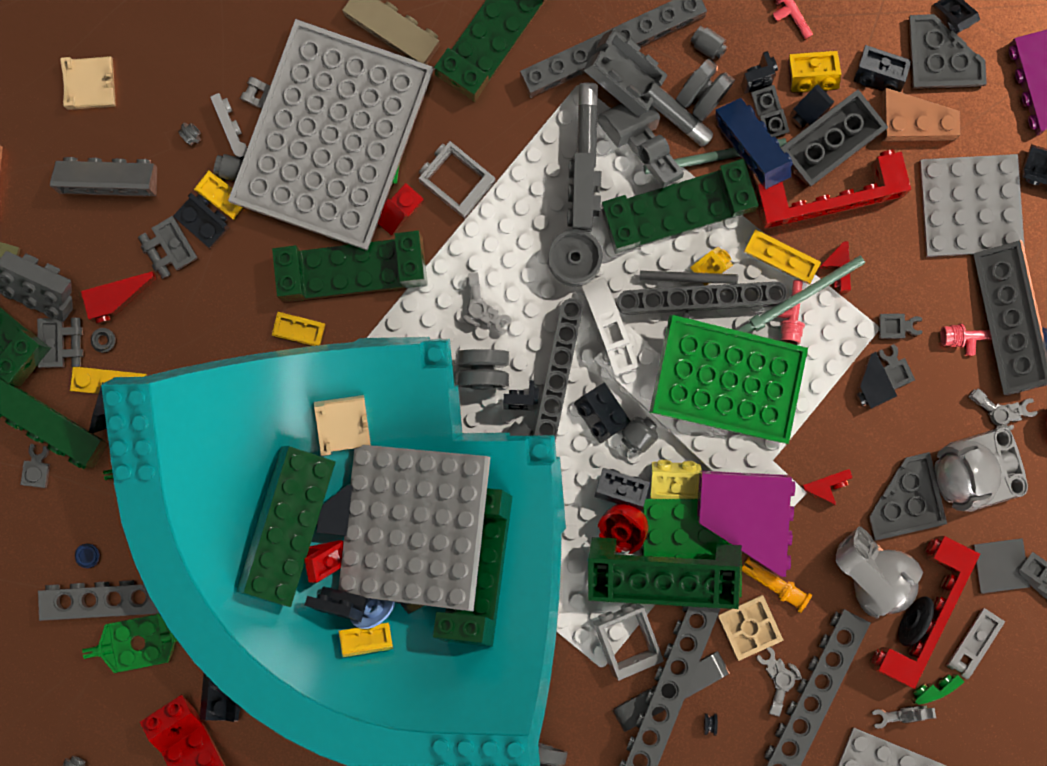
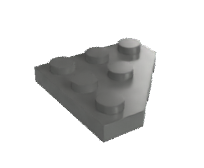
M935 14L910 15L908 17L912 89L985 86L987 84L985 59L966 45L967 43L941 23V20Z
M930 452L906 457L902 461L868 517L874 541L947 524Z

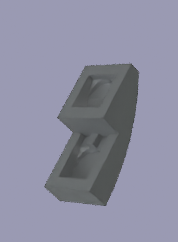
M1032 552L1019 570V573L1037 592L1047 599V561Z

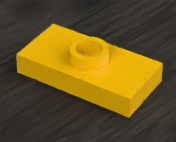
M209 170L194 188L197 193L233 220L243 208L229 203L228 199L233 188Z
M277 312L272 336L310 346L321 345L326 324Z
M389 622L369 629L352 628L339 631L343 657L393 649Z

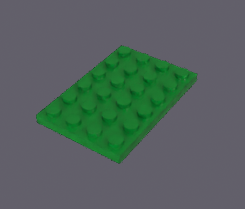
M669 315L649 413L789 444L808 348L676 315Z

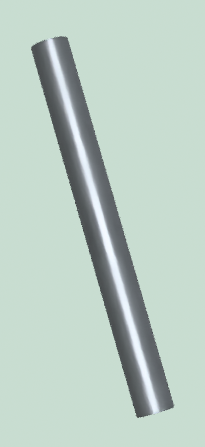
M640 270L639 275L640 280L738 284V274Z

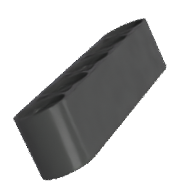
M718 651L699 661L685 699L730 673ZM685 669L681 670L680 672L676 673L675 675H681V674H683L684 671H685ZM658 684L612 710L624 732L636 726L641 713L646 714L649 705L645 704L650 689L655 691ZM666 684L661 688V693L665 698H672L675 696L676 690L674 686ZM660 707L655 708L652 711V717L661 713L664 709Z

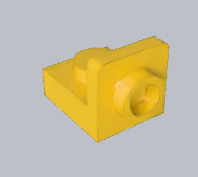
M718 246L690 268L696 273L723 274L733 264L729 253Z

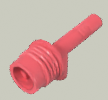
M776 0V5L782 2L785 4L784 7L773 13L777 21L791 14L804 39L813 35L794 0Z
M793 280L792 296L802 291L803 281ZM800 303L778 316V318H788V320H783L780 323L782 342L799 345L801 342L805 324L798 321Z
M964 324L943 326L940 332L943 346L963 348L966 344V355L971 356L976 355V340L992 339L990 330L966 331Z

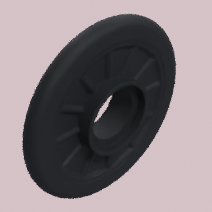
M927 596L918 598L905 612L898 633L899 641L903 646L908 647L916 644L928 630L934 614V603L931 598Z

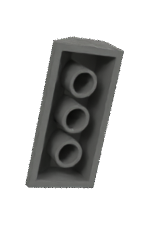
M856 90L782 146L781 149L784 153L787 152L792 159L791 171L811 187L888 129V126L862 93Z
M64 157L63 161L55 162L50 186L59 194L156 196L157 167L151 163V160L137 159L136 163H127L126 159L116 158L112 159V162H102L100 158H88L87 162L78 161V158Z

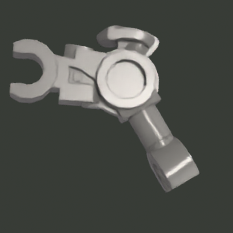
M478 272L469 273L471 300L467 306L468 314L463 316L464 321L471 326L480 327V324L475 322V320H481L488 327L494 324L498 332L505 333L506 330L501 328L499 323L503 319L511 322L512 318L508 315H497L499 311L487 305L483 298H481Z
M974 389L968 396L973 402L981 405L989 412L988 415L991 421L996 425L995 429L1005 427L1012 430L1014 425H1007L1010 421L1022 420L1021 415L1033 417L1038 414L1037 411L1028 412L1026 410V405L1034 402L1030 398L1023 400L1020 405L1019 402L999 405L991 402L980 389Z
M768 647L766 650L770 654L769 659L764 660L760 655H757L756 659L760 664L767 666L765 670L772 678L776 689L769 714L780 716L785 693L794 686L795 680H800L802 677L795 665L788 663L791 671L786 669L783 661L780 658L776 660L774 650Z
M927 705L905 707L895 712H886L883 709H876L872 712L873 715L880 714L883 716V722L874 725L878 729L883 728L887 723L895 721L909 723L936 718L935 708H927Z

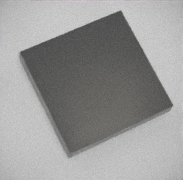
M1023 538L973 545V550L980 553L975 564L980 594L1030 587V584L1019 573V570L1026 562Z

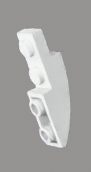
M605 278L583 285L584 295L615 377L638 369L639 366L630 345V340Z

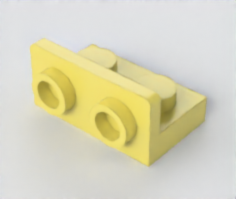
M669 460L652 462L651 499H698L699 471H702L701 464L693 461L672 463Z

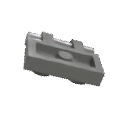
M173 216L152 227L156 235L155 238L150 240L146 233L138 237L142 244L140 248L144 254L147 253L153 263V270L159 273L162 280L171 275L167 269L169 264L172 263L178 271L198 259ZM159 245H162L167 254L162 259L155 249Z
M38 318V338L51 348L38 364V368H64V358H71V367H81V358L83 357L81 336L83 335V328L80 326V318H71V327H64V322L57 319ZM64 336H71V349H64Z

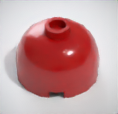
M617 504L609 508L598 523L600 538H617V553L629 551L628 554H633L640 550L648 535L649 525L645 514L641 510L626 504Z

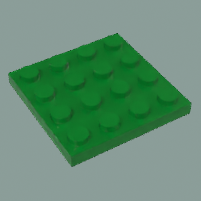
M698 499L645 500L642 512L646 516L649 529L647 538L642 545V556L715 560L717 544H732L697 521ZM742 551L739 598H742Z

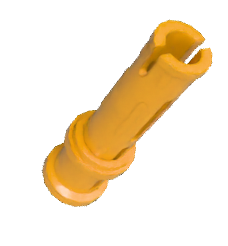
M748 557L745 564L753 568V570L743 565L742 572L779 594L778 598L782 602H789L798 608L799 613H802L812 594L804 593L795 587V583L792 581H788V583Z

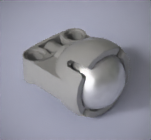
M1005 427L951 442L937 454L939 460L935 463L934 471L939 490L943 498L947 502L953 503L952 507L958 511L972 512L1010 499L1022 497L1028 490L1026 474L1018 447L1011 431Z
M862 527L855 529L840 543L837 549L836 563L844 573L854 579L856 598L861 608L868 615L879 618V616H884L887 613H899L906 610L915 601L919 588L918 582L923 575V571L919 563L912 556L902 551L883 550Z

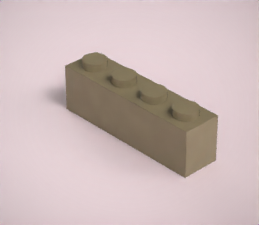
M349 0L342 10L346 18L406 58L427 65L440 47V41L437 39L438 35L428 28L424 31L417 26L418 22L409 15L403 17L397 12L398 8L388 1L384 4L380 0Z

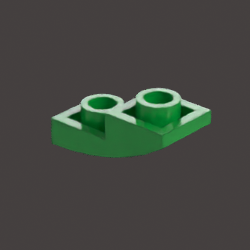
M947 674L939 681L938 685L940 687L938 689L933 684L925 685L923 683L913 692L915 697L912 699V702L920 705L938 700L953 692L964 681L957 674L952 676Z

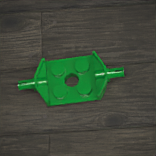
M155 614L105 624L99 644L96 647L83 648L82 653L92 652L83 655V658L99 656L113 673L170 662L175 643L178 640L171 633L162 616ZM141 636L144 638L145 646L142 650L133 648L132 640L134 637Z

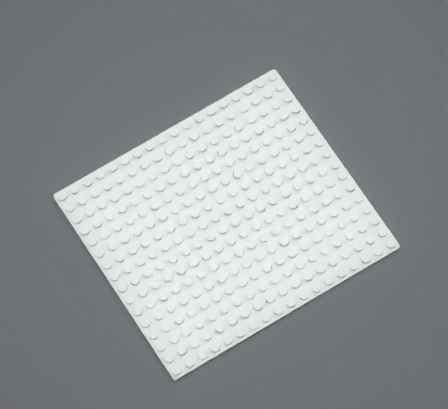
M577 85L426 266L428 285L408 288L367 338L430 337V339H450L454 385L458 371L471 370V368H463L456 365V351L470 349L509 351V365L503 368H494V370H502L509 373V387L489 390L458 387L462 432L505 433L515 421L518 424L523 421L533 430L530 435L534 436L561 305L569 298H574L581 303L582 316L555 442L556 456L560 457L566 521V529L561 535V573L557 632L599 667H605L608 662L593 621L597 620L598 616L605 612L611 611L614 613L621 610V606L626 603L588 601V557L592 537H599L598 523L604 513L612 506L617 505L594 497L602 469H615L622 474L640 477L644 481L650 482L646 499H651L652 462L659 460H669L672 463L693 461L701 464L702 471L711 470L594 361V358L605 347L582 286L572 287L563 285L554 278L549 269L548 254L552 242L564 231L572 230V227H567L568 208H572L573 202H568L569 184H573V178H568L569 159H574V155L577 153L579 85ZM597 98L598 119L599 114L611 108ZM597 122L596 168H594V171H602L600 193L594 192V195H601V204L603 201L626 195L627 198L662 188L652 174L644 173L643 162L627 143L617 148ZM682 167L681 169L684 172L683 178L679 179L678 181L672 184H676L695 177L685 168ZM602 210L599 211V217H593V227L590 234L596 237L601 245L603 259L599 273L591 282L605 278L615 304H617L619 295L626 290L704 286L703 283L640 280V270L693 272L690 267L718 246L729 253L733 264L723 274H738V284L781 282L787 288V297L785 298L787 300L792 296L793 280L798 279L744 253L754 230L762 231L743 215L617 254L614 252ZM574 253L571 255V259L573 261H578L580 259V256L576 257ZM478 272L481 298H483L487 305L498 310L497 315H508L512 318L511 322L503 319L499 323L500 327L506 330L505 333L498 332L494 324L488 327L481 320H475V322L480 324V327L471 326L464 321L463 316L468 314L467 306L471 300L469 273ZM815 275L811 284L820 280V278ZM803 282L802 290L810 285ZM710 283L709 285H723L724 283ZM830 286L800 303L798 321L804 323L805 328H803L801 342L798 346L807 347L808 352L790 439L879 331L877 324ZM771 288L769 296L773 300H779L781 292L777 288ZM748 289L744 292V296L748 301H755L757 299V294L754 290ZM698 292L695 294L697 303L706 304L708 302V297L705 293ZM720 292V299L724 303L732 301L733 297L730 292ZM673 294L670 297L672 304L676 306L682 305L684 302L680 294ZM649 295L646 297V303L650 307H656L659 305V299L655 295ZM626 296L621 300L622 306L627 309L635 305L631 297ZM570 304L565 307L564 312L567 316L574 317L578 314V308ZM775 306L688 311L689 319L737 330L749 323V319L757 314L760 316ZM618 310L624 327L627 324L630 325L660 355L662 353L669 315L680 317L683 315V312L626 315ZM776 317L766 323L763 329L758 332L755 330L750 334L781 341L780 323L783 320H788V318ZM564 328L560 331L559 336L562 340L569 341L573 338V332L568 328ZM559 352L555 355L554 360L557 364L564 365L568 362V356L563 352ZM554 376L550 379L549 384L552 388L559 389L563 386V380L561 377ZM529 380H534V387H539L538 405H533V411L503 409L504 394H509V390H523L524 395H529ZM605 382L630 420L638 416L643 419L649 417L658 426L655 429L658 439L644 453L638 451L633 453L622 442V430L603 443H599L597 438L592 435L584 419L578 414L574 402ZM549 400L545 403L544 408L548 413H555L558 410V404L554 400ZM544 424L540 427L539 432L541 435H553L554 430L551 425ZM746 435L772 460L775 459L786 445ZM642 546L640 550L633 554H628L629 551H621V553L617 554L642 556ZM640 604L644 607L646 614L655 606L654 604ZM636 615L604 628L614 655L638 627L639 623Z

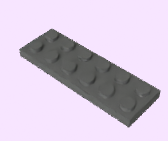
M1019 240L973 253L1004 395L1046 386L1047 349L1023 242Z

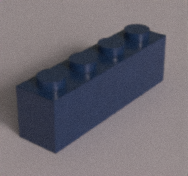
M739 98L716 109L717 127L740 157L744 159L747 166L765 189L791 177L793 162L790 155L782 151L775 136L771 137L765 123L762 120L759 121L755 116L751 105H746L742 98Z

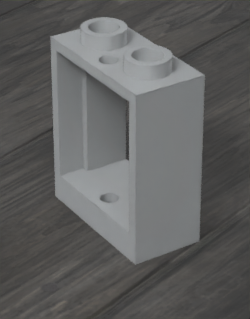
M449 141L447 145L442 144L434 153L436 158L431 164L427 162L419 171L421 175L419 182L465 219L495 183V177ZM451 154L482 178L460 205L430 181V178Z
M626 603L621 606V610L614 613L611 611L599 615L597 620L593 621L612 675L617 680H622L664 661L642 605ZM636 615L649 650L617 663L604 628Z

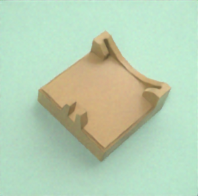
M112 57L61 58L64 81L63 105L67 110L116 106Z
M364 395L314 402L321 456L331 455L332 451L371 445Z
M763 595L739 605V609H730L718 615V619L737 661L784 641Z

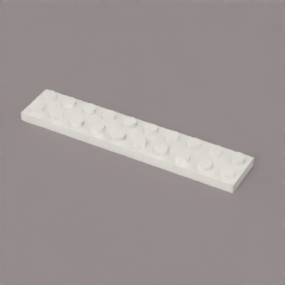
M627 324L625 330L639 368L615 377L605 348L594 358V361L649 412L661 355ZM650 413L711 471L788 475L744 434ZM796 482L795 496H791L790 506H795L807 493Z

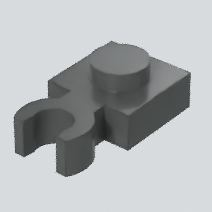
M879 314V339H905V332L918 336L922 334V330H914L912 325L914 322H921L922 318L916 316L905 321V314Z
M893 344L890 346L892 350L891 356H886L883 350H879L878 355L888 365L884 369L895 390L915 381V378L906 359L903 358L898 361V349Z
M31 444L29 446V455L32 458L31 461H24L21 485L47 488L50 464L43 463V460L48 456L49 449H47V446H43L42 453L37 455L35 453L36 445Z

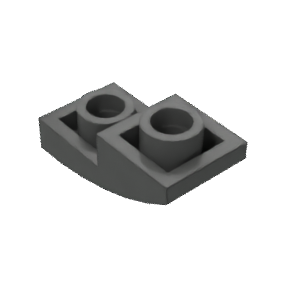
M770 85L750 92L758 119L765 123L771 137L790 132L775 86Z

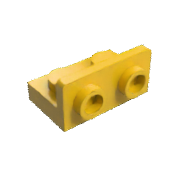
M838 51L789 54L792 92H808L817 84L826 91L840 88L841 69Z

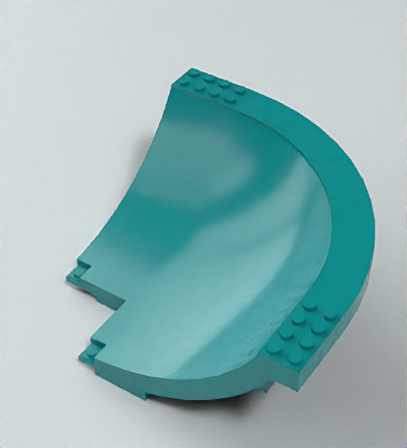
M430 337L359 338L354 342L286 349L223 359L144 377H114L101 385L114 487L121 523L133 561L151 600L171 633L193 662L223 693L252 717L284 738L322 757L347 766H540L538 742L544 720L552 673L560 594L561 535L566 529L560 457L556 456L555 435L510 436V433L462 432L458 385H454L450 339H430ZM364 395L371 446L490 457L487 488L501 489L513 496L493 647L444 642L433 638L436 612L445 613L446 608L425 605L408 614L401 604L395 603L390 615L382 622H389L393 649L343 657L339 631L357 627L352 624L350 619L319 612L304 606L307 596L317 598V595L321 593V589L324 586L336 590L339 589L341 568L321 581L313 583L308 580L306 564L304 563L291 607L236 592L281 446H290L321 456L314 402ZM354 449L332 451L331 455L321 456L336 461L323 504L347 484H351ZM316 526L310 546L338 540L344 541V535L317 533Z

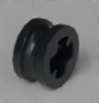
M704 713V735L713 733L714 736H717V713H714L712 716Z

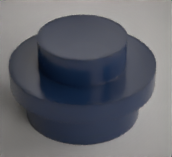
M82 544L75 551V561L83 568L94 567L100 559L99 550L93 544Z

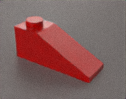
M151 271L81 291L88 320L96 321V324L111 321L110 317L116 316L157 279L156 274Z

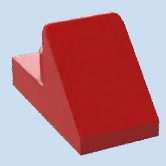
M405 183L391 200L388 198L385 202L378 225L393 236L424 201V198Z
M844 241L818 270L838 269L850 261L849 241ZM850 273L833 283L834 287H838V293H848L851 290Z
M850 469L801 487L808 494L834 506L836 502L830 486L833 485L834 490L847 486V480L852 479L853 476Z
M338 540L309 547L307 557L304 558L309 582L317 583L341 568L344 541Z

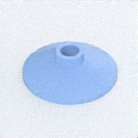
M367 598L368 601L362 621H350L355 627L360 629L373 628L390 615L395 601Z

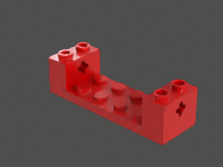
M894 149L881 152L880 156L876 157V160L871 164L875 184L864 186L863 190L855 193L854 189L839 192V195L834 198H830V195L819 196L815 198L816 201L806 204V200L792 203V206L789 207L783 182L767 189L762 184H758L754 192L759 205L757 210L762 230L904 197L911 190L902 151L895 153Z
M938 536L935 540L931 539L925 549V552L928 553L926 556L927 560L952 572L951 575L947 574L941 584L943 591L940 597L936 596L933 600L934 614L928 630L916 644L910 647L908 652L911 655L910 658L890 648L882 647L881 650L877 649L871 659L873 670L915 689L980 556V553L946 536Z
M183 695L178 696L140 721L147 739L161 752L167 766H225L203 721L200 720L198 711Z

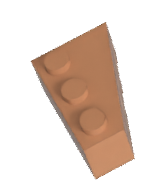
M885 88L882 92V120L888 126V129L882 132L883 141L956 140L960 136V111Z

